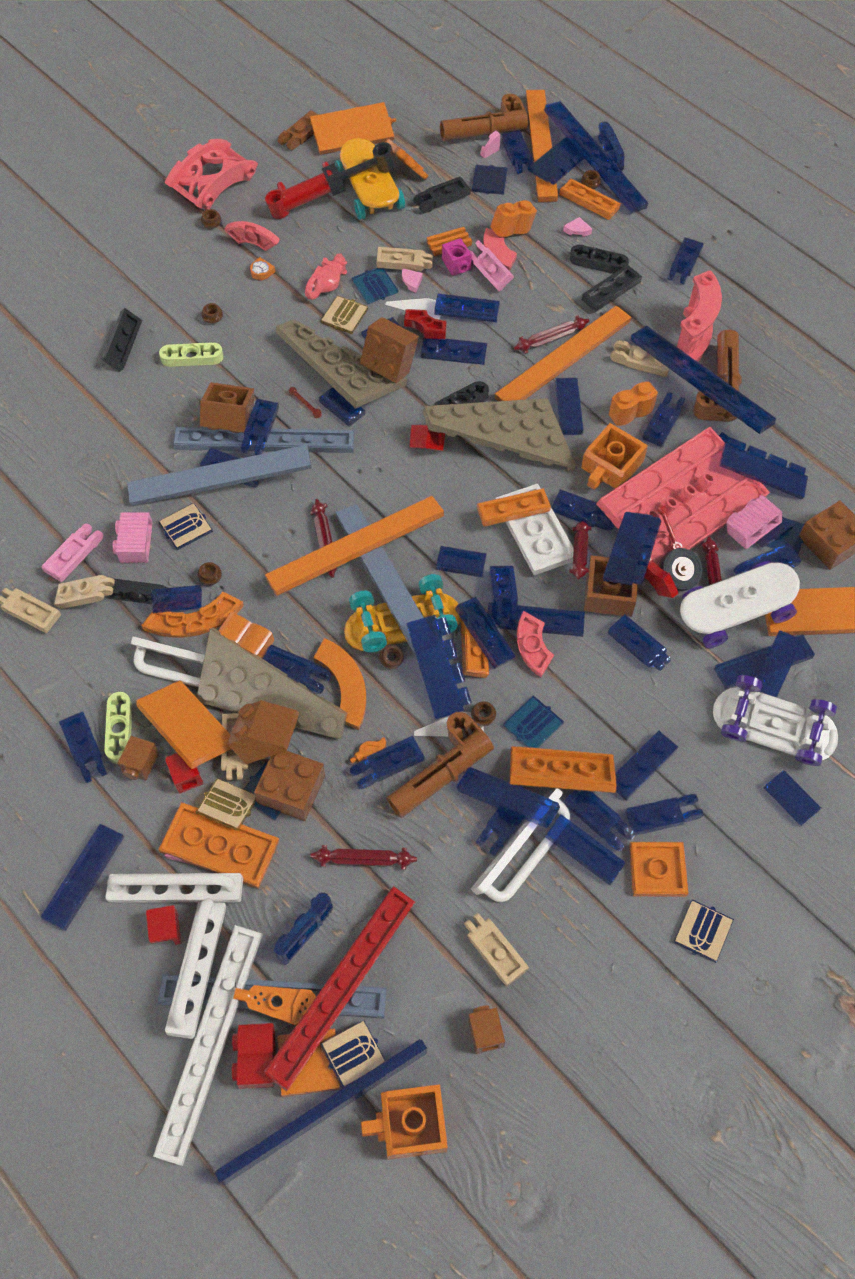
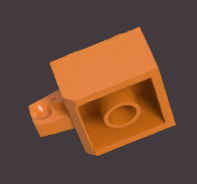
M609 423L583 455L581 468L591 474L588 478L587 486L595 490L602 482H605L616 489L628 481L644 462L648 445Z
M440 1084L382 1092L383 1112L376 1113V1120L361 1122L363 1137L378 1135V1142L386 1141L388 1160L444 1153L448 1149Z

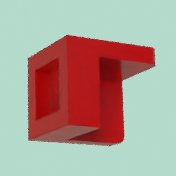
M411 425L410 447L443 451L445 433L429 430L427 425Z
M178 753L165 758L179 794L204 784L198 767L191 769Z
M174 905L146 910L148 939L151 944L173 940L175 945L181 944L179 915Z

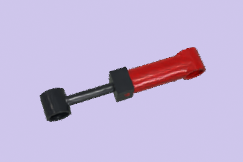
M387 142L375 145L372 150L373 158L342 172L338 171L335 163L329 165L328 162H324L322 164L323 173L286 189L282 182H278V189L271 190L265 197L272 217L282 219L290 213V210L329 193H332L333 196L346 191L342 180L374 166H377L380 172H390L396 167L392 146Z

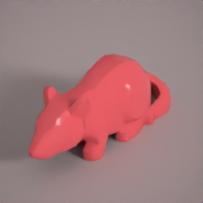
M336 254L333 261H328V258L325 257L323 258L322 265L316 268L306 285L305 296L308 299L314 300L321 293L331 292L338 287L340 275H346L347 262L342 254Z

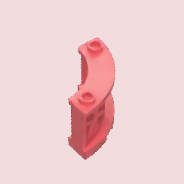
M210 139L208 143L204 145L199 143L187 151L188 156L182 162L178 161L164 183L174 188L197 207L207 210L211 208L216 198L227 187L239 181H250L255 174L258 163L253 160H247L230 148L231 143L227 140ZM223 163L222 170L219 173L202 176V166L205 164ZM185 185L190 186L189 192L186 189H184ZM196 186H198V198L193 195Z
M710 270L693 278L694 286L689 305L684 308L683 312L686 319L681 321L680 326L682 329L677 348L671 354L673 361L682 372L700 361L708 349L712 338L713 323L721 308V288L717 278Z

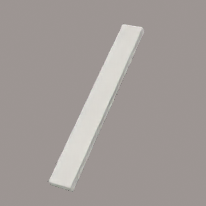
M234 926L153 1157L181 1166L184 1164L240 1000L233 999L235 989H244L262 938V933Z

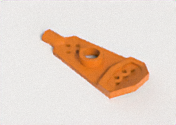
M254 985L249 990L236 988L233 997L235 1000L246 1002L248 1009L295 1026L316 998L312 990ZM275 996L282 999V1005L279 1007H274L271 1003V999Z

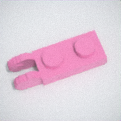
M478 240L475 244L483 252L476 257V254L470 251L473 264L500 292L514 276L489 248H486Z
M85 523L75 533H72L42 565L43 571L62 583L93 548L99 545L104 536L103 533L97 530L91 534V525Z

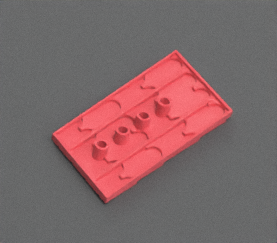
M708 427L602 497L596 504L605 512L604 514L616 528H619V531L635 549L647 551L651 559L659 566L663 556L672 550L671 546L673 544L662 515L657 511L660 505H664L667 508L666 515L677 542L682 545V548L691 550L708 536L726 526L728 518L733 513H738L745 508L751 499L756 500L760 495L766 497L770 492L711 427Z

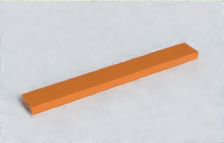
M526 90L538 202H557L558 191L545 90Z
M614 306L496 392L495 399L497 401L526 400L629 324L631 316L618 306Z
M430 496L265 574L266 580L276 596L443 517L444 510L434 497Z

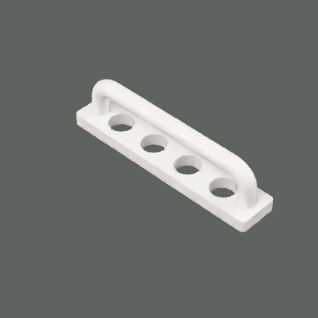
M132 637L131 644L136 646L134 664L138 671L175 682L181 680L186 685L199 688V677L146 664L144 656L146 650L203 664L205 655Z
M559 788L551 789L545 794L472 886L471 890L476 895L485 893L496 902L508 901L533 871L570 821L569 809L559 799L563 794ZM553 807L560 815L559 820L503 891H498L491 884Z
M240 873L110 874L107 880L106 900L109 903L202 902L204 899L210 898L213 902H240L243 876ZM130 885H142L141 890L137 894L131 895L128 893ZM156 885H168L165 893L155 894ZM183 885H195L194 890L190 894L181 893ZM209 885L222 886L218 893H208Z
M210 898L198 902L165 1028L168 1036L190 1039L195 1037L226 911L224 902H213ZM207 922H212L214 924L213 930L205 934ZM201 947L208 950L206 957L198 960ZM194 974L200 975V983L191 987ZM187 1001L193 1002V1010L185 1014Z

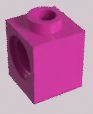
M461 238L442 244V261L452 276L471 270L472 254Z

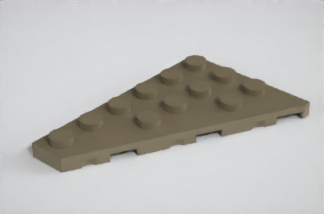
M548 398L424 407L423 415L429 430L438 433L442 432L452 437L460 435L470 438L472 443L485 447H493L504 452V449L519 453V457L540 461L549 466H552L554 463L567 467V471H573L576 466Z

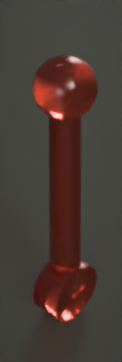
M295 387L289 388V394L296 396L313 412L315 418L322 416L321 410L315 409L297 392Z

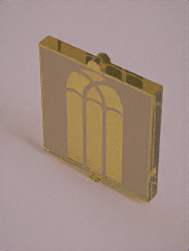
M337 295L321 319V323L333 327L336 331L341 330L353 334L368 311V306L357 303L354 299L349 300Z
M217 778L210 790L204 793V799L196 810V814L239 831L246 817L251 816V809L256 802L255 794Z

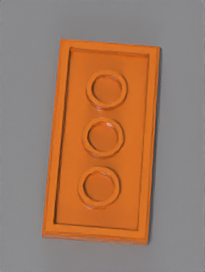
M385 102L310 116L311 126L320 155L340 151L343 144L354 138L366 139L373 144L385 142L387 139L392 141L395 137Z
M855 587L799 589L796 598L791 602L797 610L794 617L782 623H775L771 617L772 612L765 614L769 636L855 633Z
M181 680L136 700L138 709L191 769L231 750L227 744L231 734Z
M511 746L510 784L615 793L617 785L614 756L603 753Z
M181 802L158 849L159 852L179 858L186 863L213 873H240L243 876V884L259 889L278 846L279 838L242 824L238 828L198 811L199 808Z

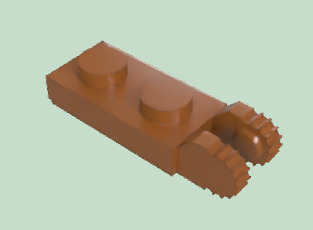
M310 110L290 128L280 133L278 143L281 145L287 143V148L290 150L297 148L300 144L302 145L314 135L310 116L319 114Z

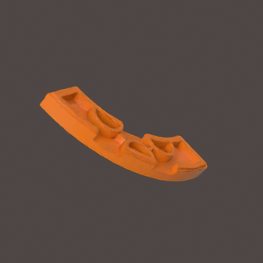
M222 592L214 601L200 608V611L193 613L169 612L155 607L141 626L147 632L164 637L183 638L198 636L209 632L211 628L217 629L222 626L229 614H237L244 604L243 601Z
M324 638L313 657L314 662L325 667L337 680L341 691L340 708L347 712L345 725L359 730L366 711V688L362 673L353 658L344 649Z

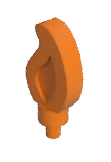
M382 737L380 741L364 742L360 746L359 751L354 753V757L349 759L350 762L354 763L357 761L359 763L363 760L372 761L377 759L386 749L385 738Z

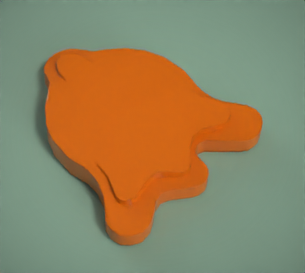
M390 139L385 141L392 146L395 157L400 159L402 163L424 180L428 178L429 175L423 171L424 168Z

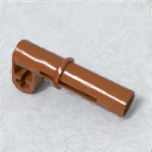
M505 94L501 99L500 112L491 113L487 111L484 115L441 120L440 135L443 141L482 135L490 136L495 131L504 133L525 130L528 126V117L521 99L515 94Z
M723 330L717 336V375L714 378V384L717 389H703L697 393L693 414L698 419L729 422L739 417V386L742 383V377L739 374V334L735 330Z
M455 712L447 719L448 737L454 747L444 755L438 754L436 761L386 797L389 805L400 818L406 816L451 781L457 782L460 774L494 750L490 738L468 714ZM465 729V736L467 738L463 740L462 730Z

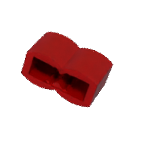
M274 1024L238 1025V1033H233L232 1037L233 1051H238L237 1063H232V1081H237L239 1089L275 1087V1083L263 1074L275 1057Z

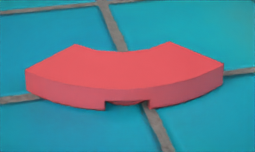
M232 222L227 224L224 229L238 244L244 242L255 244L264 251L277 245L280 240L268 229L251 222Z
M486 228L483 245L486 248L488 247L510 271L516 260L517 253L505 245V237H499L492 229Z
M523 611L517 628L518 649L526 665L542 678L554 654L546 648L542 639V630L545 623Z

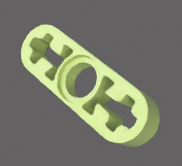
M218 343L171 344L163 346L159 351L161 362L167 367L215 365L223 360L222 347ZM189 352L197 353V355L194 357L186 356V354Z
M124 692L113 693L107 700L104 750L109 761L113 764H118L131 736L132 702ZM119 701L124 702V704L121 705L122 715H118V710L116 708V705L119 704ZM122 722L126 724L122 732H112V727L116 723ZM116 741H119L122 751H119V754L115 756L113 752L117 749Z

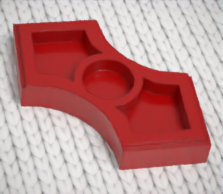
M405 309L404 327L419 330L424 335V338L446 339V321L428 315L427 310Z
M630 549L626 553L629 560L639 561L638 574L650 582L658 595L674 598L679 594L670 573L656 565L647 551Z

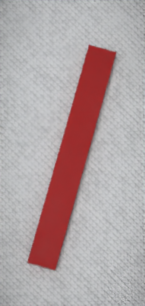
M393 886L264 1071L263 1074L285 1091L289 1090L415 904L414 900Z

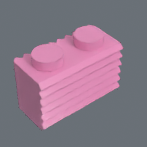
M760 495L756 500L751 499L745 508L738 513H733L728 518L727 533L738 544L747 549L782 523V511L763 495Z
M121 512L120 520H116L115 530L118 536L117 540L113 541V553L117 554L120 563H148L153 524L149 512Z

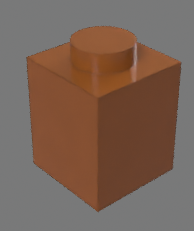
M130 736L118 761V765L125 777L132 780H137L138 778L147 780L159 755L155 743Z
M488 1005L474 1008L473 1013H470L468 1016V1023L476 1054L504 1048L505 1038L497 1007L490 1009Z

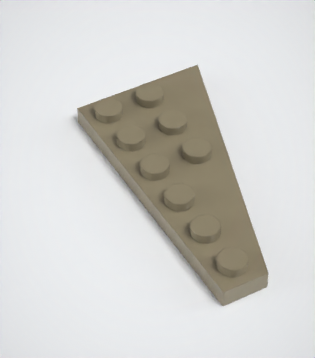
M294 319L276 326V333L355 408L403 388L407 384L406 378H402L399 382L395 383L361 365V354L345 346L338 347L333 344L334 340L328 337L325 339L315 334V330Z
M215 628L210 629L197 693V699L201 703L239 713V710L244 705L262 700L297 710L299 716L295 728L337 739L342 738L347 712L325 698L317 696L300 682H295L286 673L256 654H251L240 647V644L234 640H229L221 635V632Z

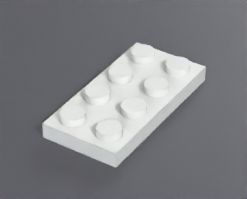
M537 483L532 486L496 497V499L520 493H525L533 490H538L541 488ZM552 508L549 512L506 522L534 576L573 562L574 548Z

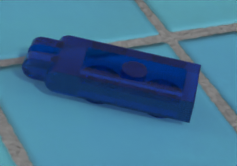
M626 614L609 628L608 634L647 667L650 668L653 665L657 670L661 671L665 667L664 664L668 665L671 662V658L666 654L667 649Z

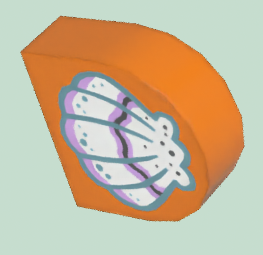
M259 257L250 265L251 276L256 280H265L275 273V266Z

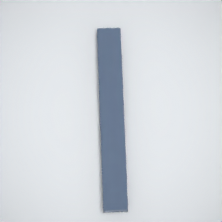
M176 427L173 446L174 450L274 452L307 445L309 452L353 453L354 430L247 428L245 433H232L229 430H211L207 427Z
M307 445L127 482L129 501L132 506L312 469L309 449Z
M357 504L336 512V517L346 535L369 525ZM382 546L359 556L414 654L416 655L437 646L434 634Z
M162 974L158 999L160 1005H172L179 975ZM201 976L193 977L191 987L200 983ZM209 977L202 1007L206 1008L216 977ZM247 979L244 989L249 990L254 985L312 990L315 996H317L325 984ZM358 986L339 1016L384 1019L386 988ZM275 996L271 999V1003L274 1007H279L282 1005V999ZM187 1001L186 1006L194 1007V1003ZM240 1001L237 1010H251L248 1009L247 1003L244 1001Z

